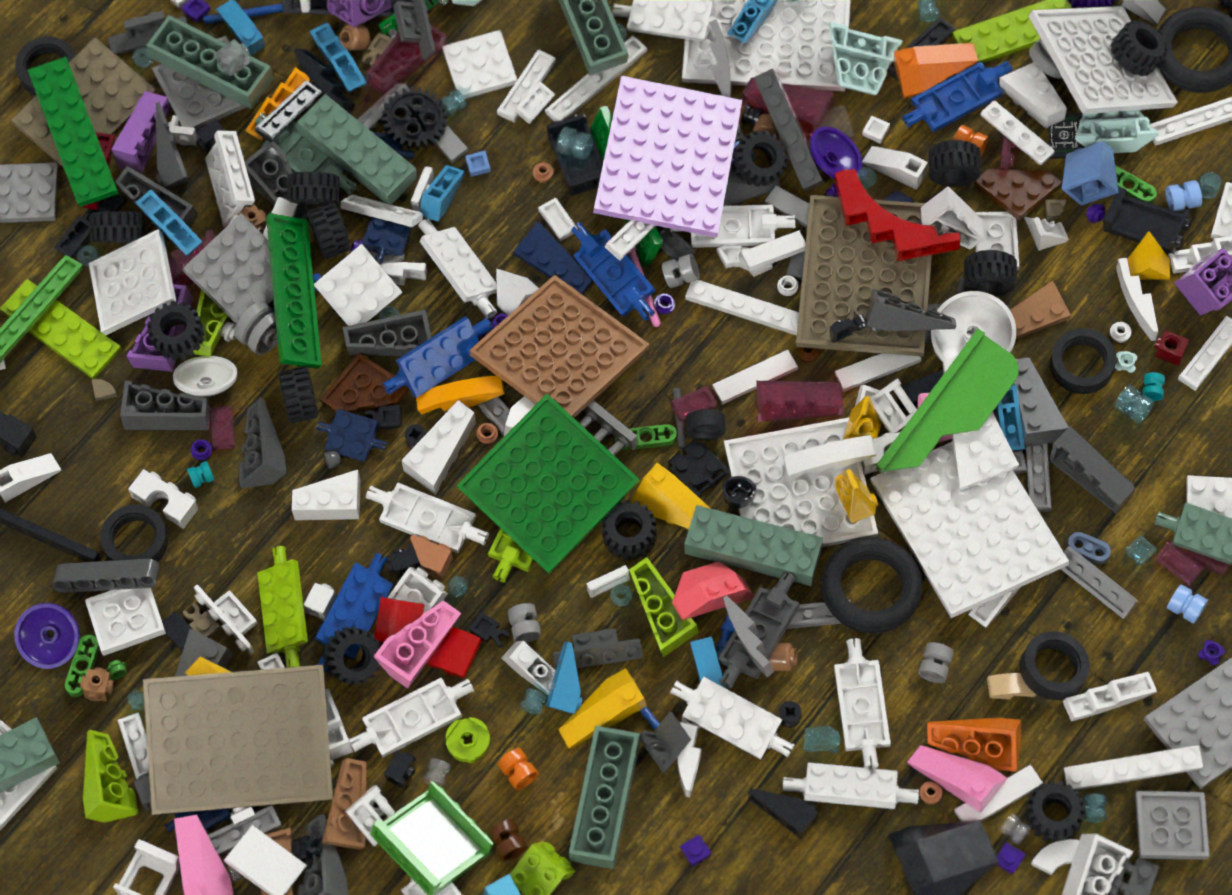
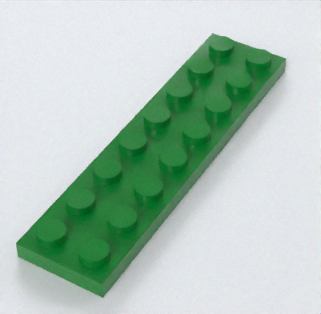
M67 57L29 69L31 81L78 207L118 194Z
M608 106L599 108L590 127V132L603 163L613 119ZM656 226L637 245L636 251L643 267L652 264L663 242Z
M269 213L266 217L279 362L319 369L322 366L308 222L304 219Z

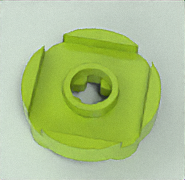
M473 717L463 720L459 719L453 722L446 732V746L449 753L455 759L474 763L487 753L490 747V735L482 721ZM464 736H473L471 744H464L462 739Z

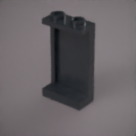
M573 115L569 119L554 121L547 125V136L570 196L598 188L603 162L588 127L586 115Z
M1118 188L1119 193L1115 194L1103 219V231L1138 243L1150 231L1165 252L1174 254L1177 247L1180 248L1183 244L1185 230L1189 231L1191 227L1190 211L1185 210L1184 214L1168 210L1127 196V189Z

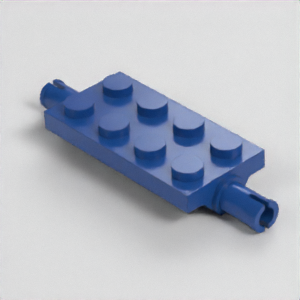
M1006 60L994 68H986L982 62H979L912 98L911 102L916 109L903 115V122L908 123L906 126L909 128L913 124L924 120L934 133L1003 96V91L998 85V79L1013 72L1011 64Z
M582 222L576 224L580 231L573 226L571 231L581 242L580 250L573 255L623 317L633 309H636L644 321L649 320L650 318L645 312L647 311L651 317L655 312L646 303L645 299L656 290L627 255L619 261L605 248L606 243L612 239L606 229L598 235H593L588 232Z
M463 317L396 360L399 366L397 375L382 383L383 387L386 386L384 388L385 391L390 395L405 385L409 387L414 397H419L476 360L470 356V349L479 342L480 336L493 329L492 325L489 326L491 322L484 318L472 327L469 319Z
M375 553L368 569L358 563L353 564L314 639L323 645H329L330 641L327 639L330 636L334 637V632L337 630L342 631L344 627H357L367 632L370 630L378 614L380 598H386L393 586L391 582L379 575L388 560L385 556L381 558V554ZM360 644L350 645L345 650L343 656L353 660L361 647ZM322 655L317 665H323V671L328 672L329 669L324 665L326 659Z

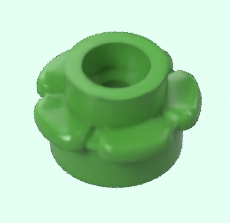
M115 660L109 663L106 671L110 672L112 680H118L127 674V664Z

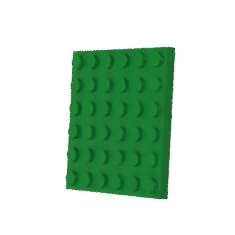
M546 394L456 486L550 575L640 482V479L553 398Z

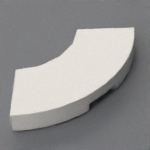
M726 245L717 248V253L725 268L742 267L749 271L741 252L750 248L742 247V245ZM769 264L749 272L754 277L772 269L773 265Z
M1061 840L1046 846L1036 855L1031 865L1052 875L1057 868L1065 864H1072L1080 840Z

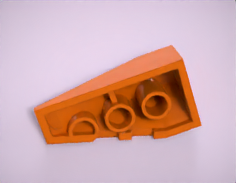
M973 43L919 46L894 51V66L904 98L919 95L934 85L945 81L948 77L958 74L978 63Z
M988 718L933 721L927 723L929 745L952 754L958 753L966 756L969 760L984 763L995 770L1017 772L1021 746V720Z

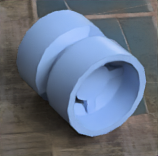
M1196 180L1184 182L1182 186L1179 184L1170 185L1165 189L1167 204L1172 211H1182L1185 209V206L1190 209L1202 205L1201 189Z
M1181 584L1172 596L1167 609L1176 614L1183 613V618L1194 624L1204 610L1208 599L1199 594L1192 595V590Z

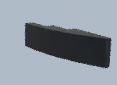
M295 48L293 52L313 84L322 91V94H326L344 110L353 111L356 104L342 94L345 86L331 77L335 69L307 49Z
M116 194L100 200L98 210L88 209L83 216L79 215L54 248L70 258L76 256L91 242L89 215L94 212H119L127 202L125 198Z

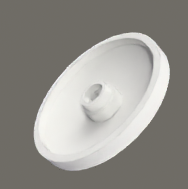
M979 291L963 292L946 300L937 310V312L955 318L957 325L955 329L931 330L933 349L942 362L957 356L978 328L985 332V336L1012 353L1016 341L1015 320L1009 308L997 297Z

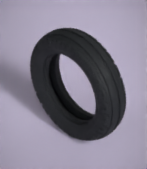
M1189 7L1173 13L1160 25L1157 32L1162 35L1168 50L1166 57L1157 67L1167 81L1182 90L1193 93L1215 92L1232 83V18L1229 15L1209 7ZM1201 28L1210 30L1224 40L1228 48L1229 57L1223 65L1214 70L1195 71L1183 66L1176 59L1172 51V42L1177 35L1188 29Z
M865 537L842 545L830 556L823 569L821 590L827 608L840 623L858 632L875 634L893 630L901 626L913 615L921 599L922 579L916 562L902 547L882 538ZM868 559L888 564L900 577L902 583L900 598L891 607L880 611H866L854 606L845 597L841 587V577L849 566L858 561Z

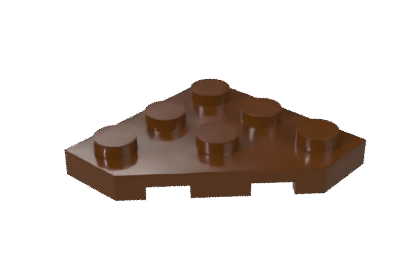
M988 169L974 182V186L1020 221L1062 188L1063 182L1048 170Z
M359 353L320 398V402L335 413L337 409L356 412L398 405L410 389L404 385L389 395L384 389L386 386L383 387L382 383L394 376Z

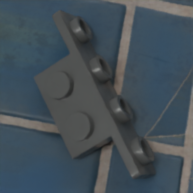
M397 1L393 7L400 40L419 42L422 59L427 60L435 52V42L432 38L431 24L428 20L425 1Z
M163 11L152 12L149 15L138 18L134 17L124 21L126 33L108 37L111 51L115 55L147 47L148 42L165 21ZM185 17L176 18L187 24Z
M616 628L572 635L577 669L643 657L640 639L618 642ZM561 651L553 653L555 671Z

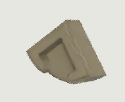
M1066 199L1045 200L1046 221H1052L1061 216L1065 209Z
M101 379L92 380L96 401L117 397L115 389L110 383Z

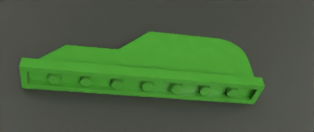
M978 328L876 464V469L883 474L888 471L920 467L942 436L979 431L1017 379L1019 368L1015 357L985 336V332Z

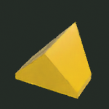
M1148 231L1127 259L1130 276H1139L1140 280H1170V259L1150 231Z
M865 396L851 410L843 440L871 435L872 439L878 437L881 422L870 396Z

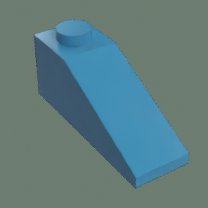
M230 0L216 9L246 54L251 56L266 47L263 36L235 0Z
M449 165L442 169L422 195L420 212L423 213V217L439 222L446 213L465 175V171Z
M1013 385L995 408L994 415L1011 450L1015 451L1025 449L1017 385Z
M564 642L545 706L575 714V711L579 710L581 706V691L572 643Z

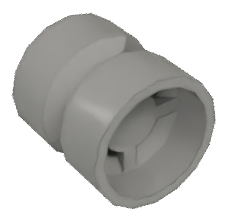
M692 254L681 256L678 261L672 259L662 263L664 278L670 288L683 285V281L689 283L700 278L698 265Z
M530 603L519 604L507 611L510 624L513 626L511 630L514 642L524 641L527 643L540 638L541 630L539 622L536 621L535 605Z
M928 643L923 655L924 660L921 661L918 671L919 676L931 682L944 683L949 671L947 666L951 665L954 651L940 643Z

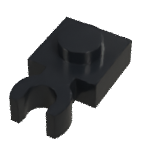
M863 314L856 316L852 320L848 318L834 322L830 326L829 335L832 342L851 336L854 331L866 328V320Z
M400 405L379 407V413H375L372 410L365 412L367 417H373V420L379 422L381 430L402 428V407Z
M483 612L479 614L469 628L470 633L480 637L486 643L493 639L495 645L499 648L504 646L498 640L501 636L507 639L510 638L508 631L504 629L498 630L500 627L499 622Z
M306 835L294 839L291 847L292 855L302 862L313 859V853L321 854L323 852V849L317 848L318 843L323 840V837Z

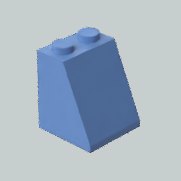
M1103 141L1096 142L1085 148H1078L1074 152L1066 154L1062 190L1080 205L1119 193L1113 149Z

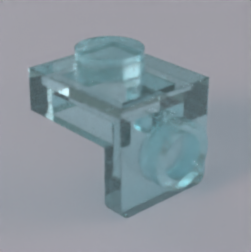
M829 725L805 728V751L829 750L832 753H838L841 740L837 730Z

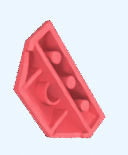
M715 562L683 572L672 604L681 619L686 620L726 607L723 599L726 595L735 604L752 599L755 595L742 576L721 562Z

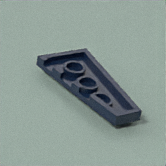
M539 222L536 223L513 251L514 256L548 278L556 275L582 295L593 283L592 278Z

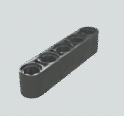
M153 559L59 564L55 570L53 588L61 593L152 588L157 583L159 563Z

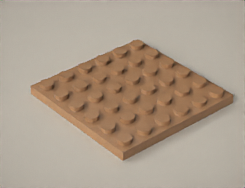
M554 275L471 348L470 356L535 405L548 394L575 418L649 349V343Z

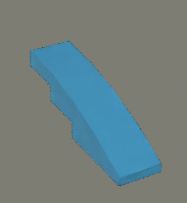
M328 22L310 31V35L328 64L335 69L334 73L348 92L367 84L348 50H345Z
M152 189L136 202L137 206L186 256H189L203 243Z
M712 637L690 642L700 682L705 677L725 688L719 682L722 678V672Z

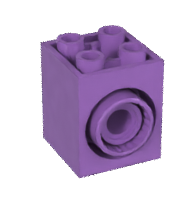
M327 0L328 11L353 27L391 8V0Z
M1224 248L1203 257L1174 282L1200 316L1212 310L1217 311L1232 301V257Z

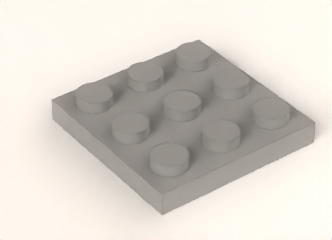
M57 163L0 165V223L56 221L59 169Z
M1136 791L1139 858L1208 860L1209 845L1204 792Z

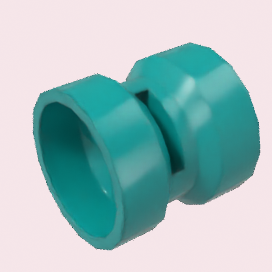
M1154 372L1146 373L1143 377L1145 387L1142 390V397L1149 401L1163 399L1164 390L1162 386L1165 384V376Z
M207 461L200 463V466L196 468L190 467L187 469L194 488L200 487L204 482L210 483L215 480Z

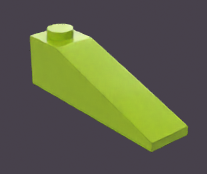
M93 730L87 732L83 791L85 817L105 823L137 815L138 808L133 788L128 787L125 780L127 777L125 770H121L117 762L118 754L109 734Z

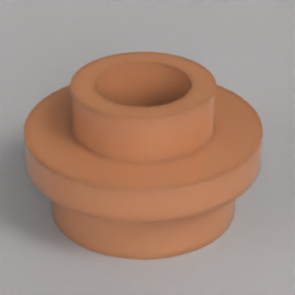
M539 163L533 169V176L541 183L548 182L553 177V168L548 163Z
M484 423L477 429V438L484 444L493 443L498 437V430L493 424ZM486 432H490V433H491L490 436H487V437L484 436V434H485Z
M926 782L920 788V798L927 804H935L942 797V789L935 782ZM933 789L935 794L929 795L927 790Z

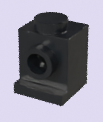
M216 119L196 131L198 139L196 144L201 151L205 150L209 153L216 143L215 133L217 131H225Z
M412 543L408 544L409 549L395 551L389 556L390 560L386 561L389 572H394L397 579L403 577L409 567L416 569L420 567Z
M397 751L384 772L386 780L406 790V780H410L416 770L414 768L416 757L408 752L403 754Z

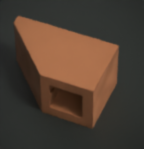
M412 534L410 539L420 567L427 571L430 576L443 580L453 560L450 548L442 543L438 545L432 543L425 536L419 535L418 537Z

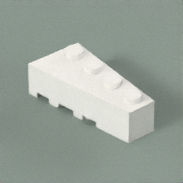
M458 400L401 460L403 470L435 496L439 491L442 481L448 475L452 463L457 459L461 447L464 446L476 424L474 412Z
M1081 834L1062 895L1108 894L1115 876L1120 874L1124 861L1130 857L1133 851L1097 834Z

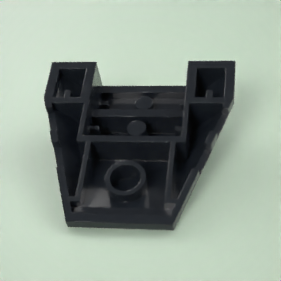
M980 820L909 826L888 835L914 895H962L975 881H978L999 863Z

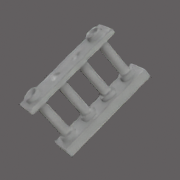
M594 400L583 409L586 416L579 423L586 428L591 422H598L601 425V429L594 437L599 442L607 434L618 436L617 441L608 449L613 455L623 447L629 446L632 451L636 448L638 444L637 435Z

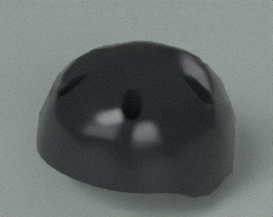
M744 476L729 477L722 485L723 499L733 508H744L750 505L756 496L757 487L755 483Z

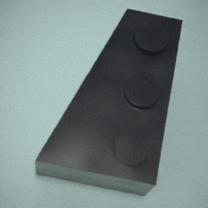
M0 412V446L4 447V450L13 456L17 454L23 457L37 438L33 428L11 414L6 415Z

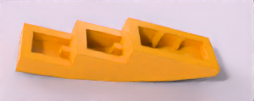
M295 68L285 84L281 82L271 99L267 97L245 131L263 142L265 138L255 132L257 117H260L262 113L268 116L306 80L312 83L308 75Z
M495 375L456 381L431 388L419 397H416L417 409L421 415L438 408L445 412L458 400L468 408L505 394L503 380Z

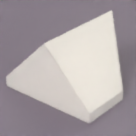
M1024 217L1038 251L1069 240L1061 222L1055 224L1054 221L1047 222L1046 219L1040 220L1039 217L1035 219Z
M496 269L497 307L509 316L539 288L526 277Z

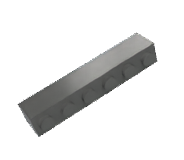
M772 68L755 76L754 79L780 138L784 142V147L787 148L788 156L803 189L808 192L825 184L824 177L811 155L808 141L777 72Z

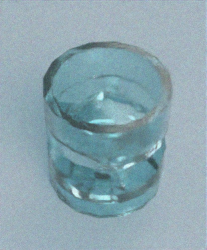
M564 127L558 138L557 152L568 156L572 154L574 158L585 161L591 153L594 138L590 134L584 132L578 134L577 130Z
M1129 384L1119 395L1114 407L1123 414L1129 413V418L1140 424L1153 408L1155 401L1146 395L1140 396V391Z

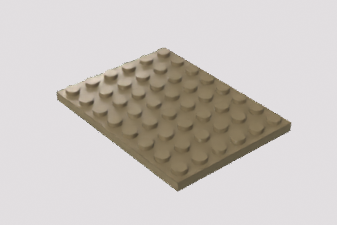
M810 195L796 347L924 357L926 330L875 331L866 322V328L854 331L851 336L834 343L829 335L830 326L838 320H846L848 318L852 320L863 314L866 320L872 289L899 296V301L905 304L910 302L917 303L923 311H927L932 255L897 261L892 240L871 244L866 222L845 226L838 197ZM874 200L894 216L922 225L921 207L925 203Z
M323 665L143 679L152 815L333 800Z

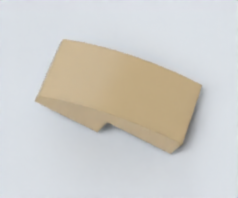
M1021 673L998 674L987 677L990 698L1010 700L1013 696L1035 697L1037 695L1025 684Z

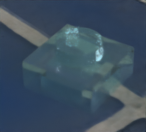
M1140 535L1126 548L1125 553L1142 566L1156 553L1157 549Z

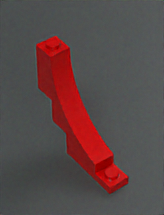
M844 169L835 173V187L845 226L866 222L871 244L892 240L897 261L960 249L961 239L959 232H948L938 236L935 226L912 223L894 216L883 209L866 192L858 178L856 169Z

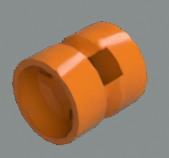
M962 124L953 140L974 143L976 147H979L980 155L982 156L989 137L980 132L973 133V129Z
M520 747L509 751L497 764L504 775H509L508 780L515 790L525 788L539 775L531 762L527 763L528 757Z

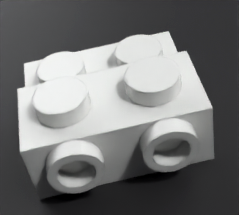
M409 567L388 598L425 604L424 613L442 602L448 593L444 591L445 586L438 580L432 582L427 578L429 575L427 571L421 567L417 569Z

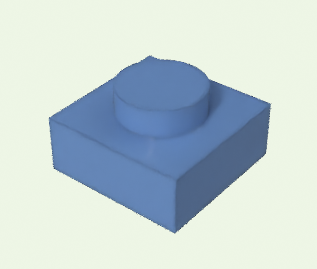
M485 151L465 156L471 177L491 172Z

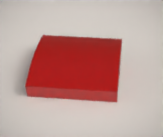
M381 597L374 635L375 639L385 642L387 638L395 635L404 629L406 625L420 618L424 613L425 604Z
M452 627L428 660L426 666L442 669L446 674L465 678L482 639Z

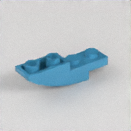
M747 0L727 34L745 44L760 28L778 0Z

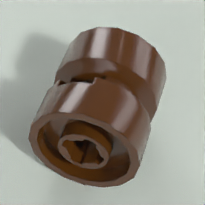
M514 819L503 820L488 831L491 841L494 845H498L496 851L502 861L512 860L523 854L528 848L524 838L518 835L519 829Z

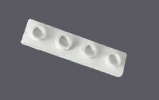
M993 101L981 112V116L1039 165H1042L1054 154V149L996 101Z
M196 585L194 589L197 601L202 606L206 604L210 609L208 613L215 621L219 619L223 623L221 627L228 636L233 635L237 639L235 641L237 646L243 652L247 650L251 655L254 652L253 648L243 635L258 624L257 620L230 590L213 602Z

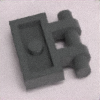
M1130 857L1126 858L1122 865V871L1119 875L1115 876L1111 883L1112 887L1108 895H1117L1118 891L1125 893L1124 895H1149L1159 866L1137 858L1135 866L1129 864ZM1125 872L1131 874L1128 884L1122 882Z

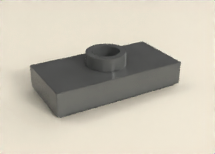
M662 227L658 231L663 241L660 249L672 259L678 261L681 256L694 255L696 253V250L675 231L670 232V228Z

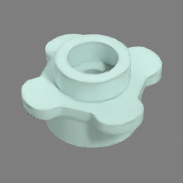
M1129 351L1118 352L1116 354L1117 363L1115 369L1117 371L1126 370L1129 373H1133L1136 369L1134 366L1137 360L1136 354Z

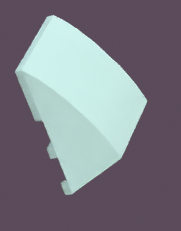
M829 22L838 85L847 89L877 95L887 75V69L894 60V51H897L903 40L888 36L878 37L851 30L846 25Z
M1140 110L1089 113L1082 115L1075 140L1084 147L1104 141L1113 149V153L1136 152L1156 138L1158 132L1149 124L1150 120L1148 117H1144Z

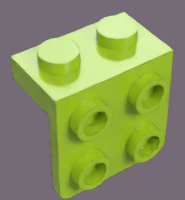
M542 841L531 845L510 876L517 889L524 895H551L562 880L571 878L576 870L571 867V863L566 858L560 857L555 852V848L551 844Z

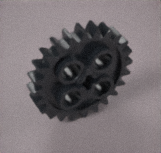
M410 87V92L402 88L401 95L395 92V98L389 97V103L384 104L385 110H382L383 118L381 121L382 124H385L383 131H388L387 138L394 137L393 144L400 141V148L406 144L408 145V150L415 146L416 150L419 151L420 145L427 149V143L434 146L435 139L440 141L441 134H445L444 127H447L448 113H444L446 112V106H441L442 99L436 100V93L429 96V89L422 93L421 87L418 88L417 92L414 91L413 87ZM420 104L421 107L416 108L413 105ZM402 114V115H404L405 117H404V118H398V117H396V115ZM431 119L433 122L427 123L424 120ZM413 129V130H416L417 132H416V133H409L408 130Z

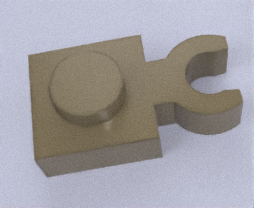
M378 33L368 47L370 53L363 57V63L365 65L370 63V66L376 69L380 58L386 59L397 43L394 39Z
M196 603L192 604L195 610L193 614H188L186 610L183 611L185 618L193 621L189 625L194 631L211 638L221 630L218 623L207 611L201 615L199 606Z

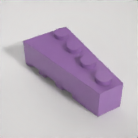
M145 91L142 97L139 98L136 108L112 147L118 169L124 171L126 166L140 174L143 173L157 141L156 103L160 102L164 115L167 118L171 109L168 97Z
M173 284L176 304L184 302L185 306L191 305L193 297L187 286ZM148 316L145 322L146 326L141 335L138 334L135 346L132 351L128 352L126 357L133 368L173 372L176 360H172L171 356L167 359L163 354L160 355L149 337L147 325L151 320ZM173 326L167 331L166 335L170 337L178 336L184 332L185 326Z

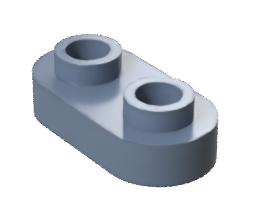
M1082 532L1073 533L1069 537L1067 546L1072 547L1088 561L1095 564H1103L1109 559L1111 550L1104 541ZM1079 543L1082 545V547L1077 548L1075 544ZM1095 552H1101L1102 556H1096Z

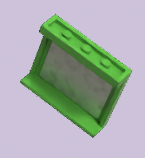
M434 781L430 783L429 789L384 822L381 819L374 822L370 833L373 839L427 895L437 894L487 857L494 844L487 833H483L475 821L461 810L459 804L453 802L446 795L445 790Z

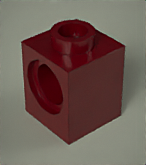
M1165 330L1163 337L1158 336L1154 348L1157 349L1155 357L1179 366L1187 349L1189 339ZM1169 345L1174 347L1175 349H1168L1166 346Z

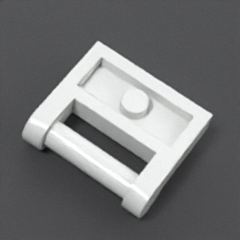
M898 378L870 397L879 419L888 432L893 434L903 428L917 411L900 386L901 382ZM893 390L909 412L908 416L904 415L889 392Z
M377 785L371 787L366 794L345 811L373 846H376L378 843L370 835L373 823L381 818L368 802L373 799L388 818L396 813L380 794L381 790Z

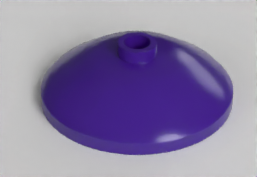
M826 126L820 127L813 132L809 142L811 155L817 166L825 174L835 179V173L844 169H856L857 175L861 173V154L857 146L846 134L838 129Z
M40 603L30 607L20 616L16 623L14 637L19 653L27 662L39 668L50 669L65 664L74 656L79 646L80 631L75 618L68 610L57 604ZM49 630L54 631V637L49 636Z

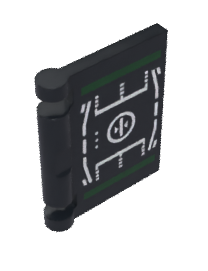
M1068 113L1065 115V120L1049 127V146L1054 149V154L1050 159H1066V154L1074 152L1078 148H1085L1075 140L1082 113Z

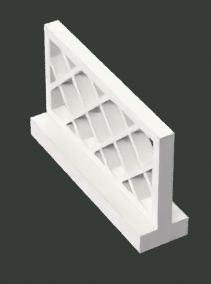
M217 131L214 135L216 143L205 159L223 226L227 227L232 217L240 213L245 205H252L255 199L236 131Z

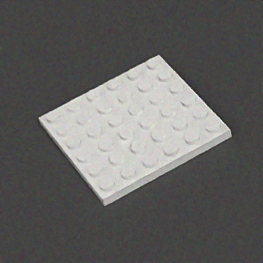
M1123 6L1032 10L1028 15L1082 114L1173 108L1178 103L1158 67L1147 76L1134 75L1120 66L1119 62L1113 57L1114 54H1112L1110 46L1112 40L1126 23L1131 22Z
M849 417L725 440L724 447L731 477H747L757 487L753 502L744 508H738L740 516L823 537V547L848 543L859 538L878 537L874 515L851 523L834 488L835 477H838L847 469H851L866 485L861 461L840 469L832 467L815 474L808 472L793 478L788 476L784 459L786 455L843 440Z

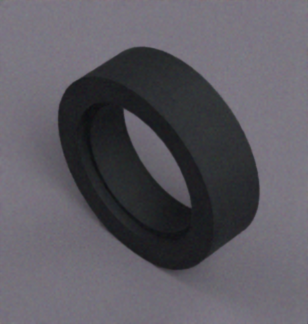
M40 37L28 42L19 51L15 61L16 73L22 87L31 95L36 96L37 94L28 74V69L36 57L46 53H55L62 57H67L68 62L75 57L73 49L64 40L56 37Z
M1086 328L1074 329L1066 332L1056 341L1050 360L1051 372L1057 383L1070 392L1077 394L1094 393L1104 388L1111 380L1116 365V352L1110 340L1100 332ZM1087 345L1093 347L1101 354L1104 367L1098 374L1092 377H1078L1071 374L1065 368L1062 356L1073 346Z
M127 505L117 509L106 519L101 530V544L110 561L153 559L159 562L168 547V533L162 518L153 509L143 505ZM143 521L150 524L155 530V539L151 547L144 553L135 556L119 552L114 545L117 531L128 522Z
M1055 631L1044 632L1034 637L1029 642L1020 659V673L1025 684L1035 694L1049 700H1064L1075 695L1087 679L1090 670L1089 657L1084 647L1073 637ZM1044 649H1056L1063 652L1073 663L1074 677L1065 683H1055L1045 679L1036 668L1035 655Z

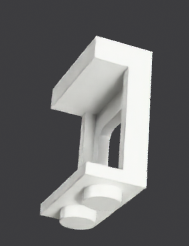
M138 839L135 845L136 853L120 884L115 883L114 889L118 895H141L130 890V887L140 868L145 866L164 875L155 895H166L180 868L179 856Z

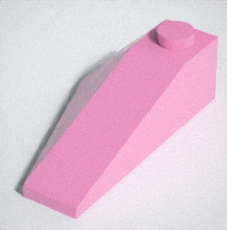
M445 601L440 602L420 618L406 625L404 629L387 638L374 655V658L389 676L406 688H409L461 613Z
M921 745L907 762V764L980 813L1007 780V777L989 765Z
M193 815L174 819L184 895H234L231 877L226 871L198 816Z

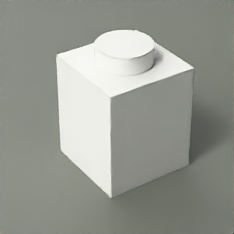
M315 583L303 605L305 612L324 620L336 598L334 589L327 584L320 585Z

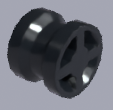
M747 103L742 114L741 123H750L754 127L759 116L763 115L764 109L761 107L754 108L751 104Z
M411 425L405 431L406 444L411 450L426 435V431L421 425Z
M788 701L780 707L779 718L782 719L781 724L787 728L796 727L801 721V707L796 702Z

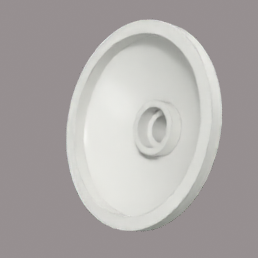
M201 356L189 359L181 363L173 373L175 386L184 393L193 396H212L222 393L230 388L237 379L236 366L231 361L217 356Z

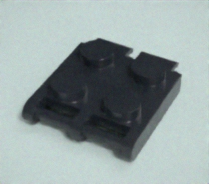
M695 440L682 449L685 456L678 452L668 460V464L671 466L670 472L699 498L702 497L701 494L709 487L713 488L720 478L730 474V470L703 442L698 444ZM720 470L722 471V472H721L720 474H718L714 479H712V477H713L715 474H717ZM706 482L708 483V484H706L703 488H701L699 491L697 490L698 488H700V487H701L703 484H705Z

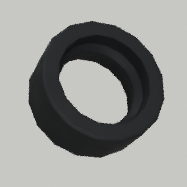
M701 409L688 413L685 417L686 435L689 438L713 440L722 437L726 433L725 415L720 411Z

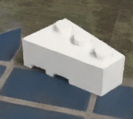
M1034 62L1000 77L999 87L1002 89L1003 94H1007L1017 106L1020 105L1027 110V114L1046 129L1065 120L1066 106L1044 72Z
M946 187L921 207L922 225L935 226L939 236L948 232H959L960 245L967 249H972L984 240L983 220L949 187Z
M358 470L293 490L292 513L294 519H359L361 479Z

